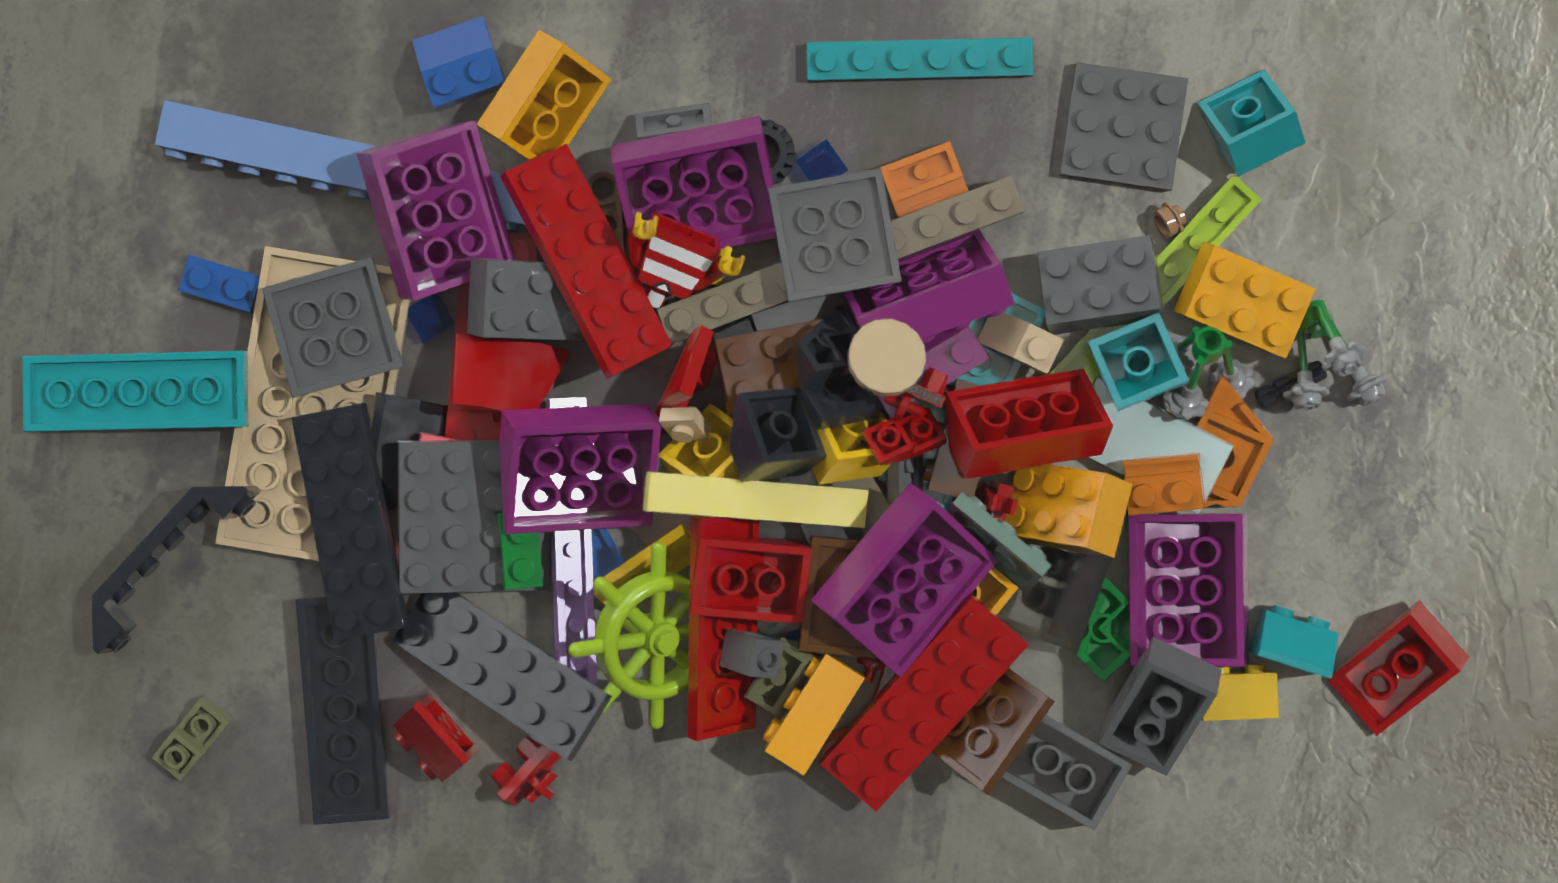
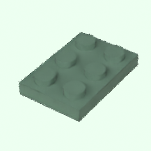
M961 492L947 512L999 560L993 567L1027 594L1051 567V564L1046 561L1045 554L1038 547L1032 544L1026 545L1021 541L1010 524L1003 520L997 521L988 514L986 506L978 498L971 495L966 496Z

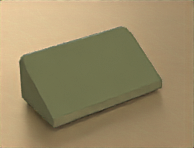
M782 637L780 640L784 641L777 678L756 677L744 695L745 698L774 716H777L816 652L799 651L798 642Z

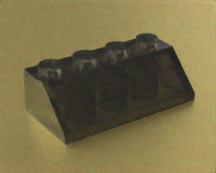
M1126 509V513H1125V517H1124V521H1123L1121 533H1122L1123 527H1124V525H1125L1126 519H1127V517H1128V510H1127V509ZM1034 545L1045 554L1046 561L1051 564V567L1027 594L1018 588L1002 607L998 617L1013 629L1078 652L1112 558Z

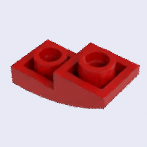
M929 407L922 410L920 417L912 414L901 421L892 417L862 431L865 441L880 466L916 457L945 445L947 441L946 435Z

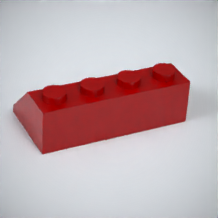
M1084 368L949 391L945 395L950 449L965 480L1102 455L1113 428V424Z

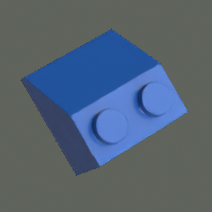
M484 16L412 40L432 106L437 112L499 91L506 80Z

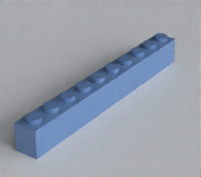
M164 100L155 140L156 146L165 149L164 156L186 160L187 154L202 157L201 164L223 168L224 162L238 164V172L260 176L261 170L275 172V180L297 184V179L303 178L312 180V188L333 192L334 186L349 188V196L370 200L356 153L375 147L373 145ZM490 171L506 228L509 231L517 232L519 225L525 226L500 178V175L503 173Z

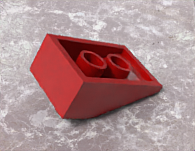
M698 537L689 614L803 624L812 548L798 540L757 537Z
M1419 600L1340 666L1332 674L1331 679L1327 678V680L1373 733L1378 736L1457 675L1466 664L1469 656Z
M431 693L418 701L392 725L397 730L394 734L395 739L406 751L409 752L413 749L422 759L418 763L419 766L432 780L438 777L441 782H444L480 750Z

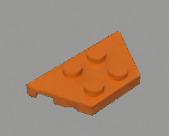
M1219 375L1207 399L1209 405L1205 409V414L1198 418L1195 426L1234 445L1205 503L1206 507L1211 505L1237 507L1242 505L1274 438L1224 376Z

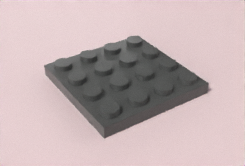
M500 439L398 441V570L401 594L551 590V531L539 532L543 587L505 590L503 588L498 513H503Z

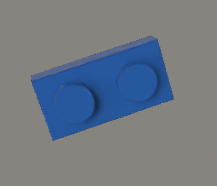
M188 255L178 291L252 313L257 297L260 276Z

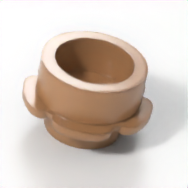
M1164 202L1162 207L1153 213L1154 223L1158 231L1165 238H1170L1184 231L1183 226L1186 225L1187 220L1184 212L1178 205L1172 206L1170 203Z

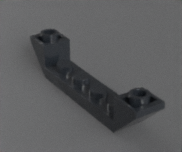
M257 486L191 487L92 595L93 650L97 654L112 651L117 653L128 644L131 639L128 634L137 625L118 605L123 604L135 592L133 586L141 577H148L160 565L158 559L166 550H173L185 538L184 530L191 523H198L210 511L208 505L223 519L242 518L256 505L254 498L261 490Z

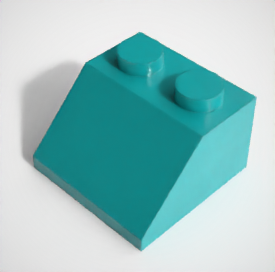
M1265 69L1197 102L1222 155L1238 177L1306 143L1295 109Z
M1160 313L1151 315L1088 342L1090 354L1118 412L1189 383V379Z
M1274 604L1271 611L1261 608L1249 645V652L1331 679L1339 634L1329 630L1331 622L1312 616L1308 617L1307 623L1293 619L1295 611Z

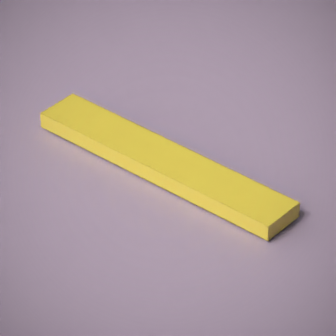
M646 472L643 510L865 528L868 490L769 481L741 482L740 479Z

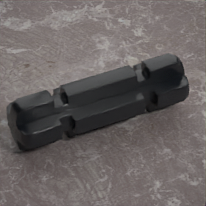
M1320 361L1308 364V370L1312 372L1313 382L1318 383L1327 378V372L1323 370ZM1300 369L1273 381L1272 386L1268 384L1257 389L1255 396L1259 405L1262 408H1268L1278 403L1277 399H1286L1283 397V393L1291 390L1298 383L1297 373L1300 372Z

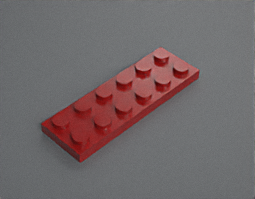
M567 144L507 170L500 175L504 186L606 379L673 346Z
M704 515L690 517L689 609L698 537L759 538V520ZM689 614V739L698 742L756 728V704L744 697L756 677L746 676L719 666L727 628L757 632V620Z
M971 593L901 677L896 675L819 759L820 765L877 812L1029 646L1028 642Z

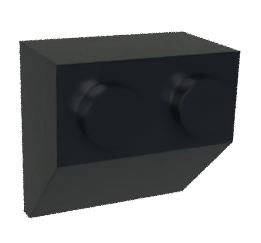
M801 387L743 392L737 395L729 448L741 482L802 476L826 457L817 427L806 407Z

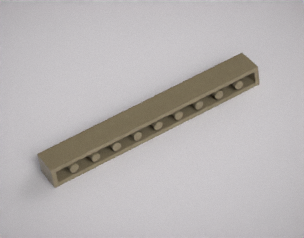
M1008 176L892 220L891 225L898 260L1025 212L1013 176ZM780 262L690 296L687 299L658 308L657 311L662 325L672 345L688 340L692 331L700 325L710 330H715L750 317L752 314L787 303L788 297L782 264Z

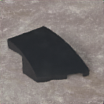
M843 305L837 306L824 322L821 321L815 326L813 332L804 336L795 347L801 391L809 414L818 430L880 418L885 409L878 396L856 383L849 370L848 352L852 339L859 329Z

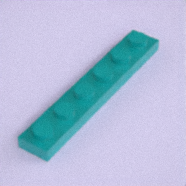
M1033 37L807 42V82L1033 76Z

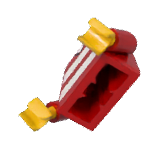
M655 211L652 212L650 221L641 219L642 212H636L634 226L627 238L630 262L637 268L638 280L648 284L645 293L652 307L661 308L668 294L681 299H687L692 292L701 291L723 276H736L741 272L745 256L742 255L740 258L731 257L732 248L726 246L722 255L719 256L721 253L719 238Z

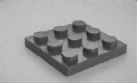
M1076 62L1059 175L1171 191L1173 188L1188 78Z
M881 168L768 188L788 302L902 281Z
M370 257L262 288L293 398L404 367L374 258Z

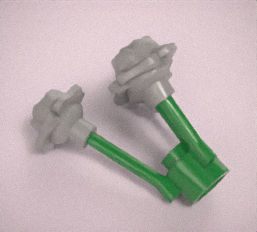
M1325 300L1311 301L1297 332L1300 372L1297 373L1298 383L1291 390L1284 392L1283 397L1287 401H1293L1295 409L1301 408L1302 410L1309 411L1320 407L1322 397L1330 395L1329 389L1324 386L1320 387L1319 384L1313 382L1312 372L1308 370L1305 334H1310L1312 339L1321 338L1326 335L1330 339L1329 347L1331 352L1324 357L1323 370L1331 371L1332 375L1338 374L1341 377H1345L1348 374L1353 377L1355 384L1352 387L1353 392L1347 398L1348 401L1357 399L1362 406L1380 400L1385 395L1383 385L1388 379L1387 375H1368L1364 366H1361V362L1364 360L1363 355L1367 351L1365 346H1359L1355 341L1346 344L1335 325Z
M1195 326L1190 335L1177 334L1172 330L1167 331L1184 370L1185 368L1191 369L1194 366L1193 357L1197 360L1189 383L1167 391L1163 395V401L1168 404L1169 412L1175 415V417L1189 420L1193 416H1204L1209 402L1203 397L1202 390L1198 387L1197 383L1204 366L1217 362L1221 355L1223 356V361L1218 364L1217 370L1209 375V380L1212 383L1211 391L1219 375L1224 376L1242 399H1245L1247 391L1255 386V382L1251 378L1253 370L1250 367L1243 366L1237 359L1232 360L1230 351L1232 342L1226 340L1220 330L1214 327L1200 329Z

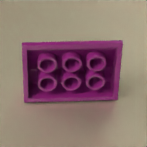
M760 116L612 145V167L628 234L634 226L636 212H642L641 219L650 221L651 214L655 211L719 238L720 249L726 246L732 247L777 238L768 188H773L775 185Z
M475 120L398 139L356 153L399 298L415 301L470 282L471 258L516 260Z
M980 230L898 260L901 282L843 292L859 330L864 325L875 320L893 319L906 323L917 332L923 344L933 340L935 335L947 330H962L968 327L973 320L984 316H999L1007 310V307L1015 305L1002 264Z
M649 404L502 410L499 450L505 533L515 534L652 525L653 511L643 510L646 472H657L661 424Z
M909 483L811 601L901 677L999 560L933 498Z
M1248 513L1129 515L1131 666H1136L1153 637L1214 666L1244 667L1248 665Z

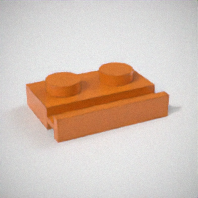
M950 141L880 167L882 169L883 181L897 218L969 192Z
M1200 452L1125 459L1122 461L1125 470L1124 480L1132 483L1127 504L1128 515L1197 510L1206 507L1202 469L1200 467Z

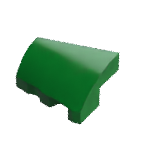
M1107 578L1101 582L1093 611L1088 620L1087 629L1077 656L1104 683L1130 658V601Z

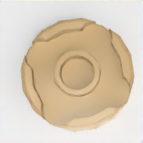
M893 319L875 320L864 325L853 337L848 352L849 370L856 383L872 391L873 394L882 397L897 396L911 389L921 377L926 362L925 347L917 332L906 323Z

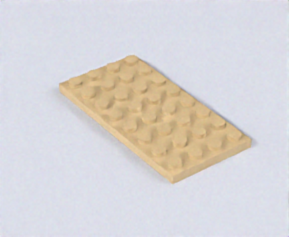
M265 246L248 345L249 427L234 428L225 486H257L261 492L254 498L256 502L254 508L244 517L223 519L220 516L215 544L319 561L291 417L366 403L369 421L371 422L376 392L395 395L399 369L293 398L262 288L356 261ZM375 264L399 351L402 355L411 300L399 298L390 267Z

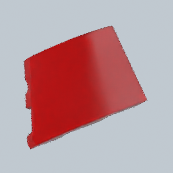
M700 325L690 334L655 410L658 418L662 408L687 407L689 399L692 398L694 393L709 386L716 365L715 352L708 349L714 331ZM662 425L660 436L667 433V431L663 428Z
M457 334L453 410L492 411L493 421L501 422L502 410L540 409L542 401L549 395L554 386V381L563 366L570 360V351L522 339Z

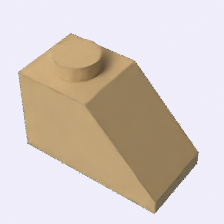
M1007 313L996 317H988L977 339L981 345L1043 375L1048 374L1064 339Z

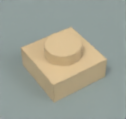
M696 407L661 409L659 423L673 440L682 443H689L692 440H708L711 426Z

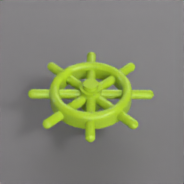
M655 542L651 546V572L631 579L619 589L615 588L604 577L600 576L594 579L593 588L608 601L599 617L595 639L574 642L568 647V653L573 658L596 655L602 673L610 681L604 691L612 695V698L602 714L605 713L623 691L632 697L649 700L648 722L653 729H659L663 726L664 699L675 696L688 688L689 650L686 653L678 644L679 640L689 639V623L677 625V623L689 610L690 580L680 574L666 571V546L662 542ZM666 591L681 593L682 595L665 614ZM650 596V613L644 614L636 606ZM621 628H623L624 630H627V631L631 632V633L619 635V634H620V631H621ZM638 647L622 667L618 651ZM668 656L677 666L664 674L665 657ZM649 659V679L640 680L633 678Z

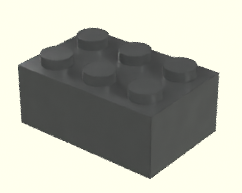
M1151 235L1038 252L1046 325L1051 334L1056 335L1132 324L1156 313H1160L1161 318L1165 319L1156 246Z
M471 258L467 334L495 338L586 341L544 261Z
M1153 637L1104 717L1098 744L1167 776L1216 698L1222 669Z
M1046 714L1002 778L1095 831L1132 764L1123 757Z

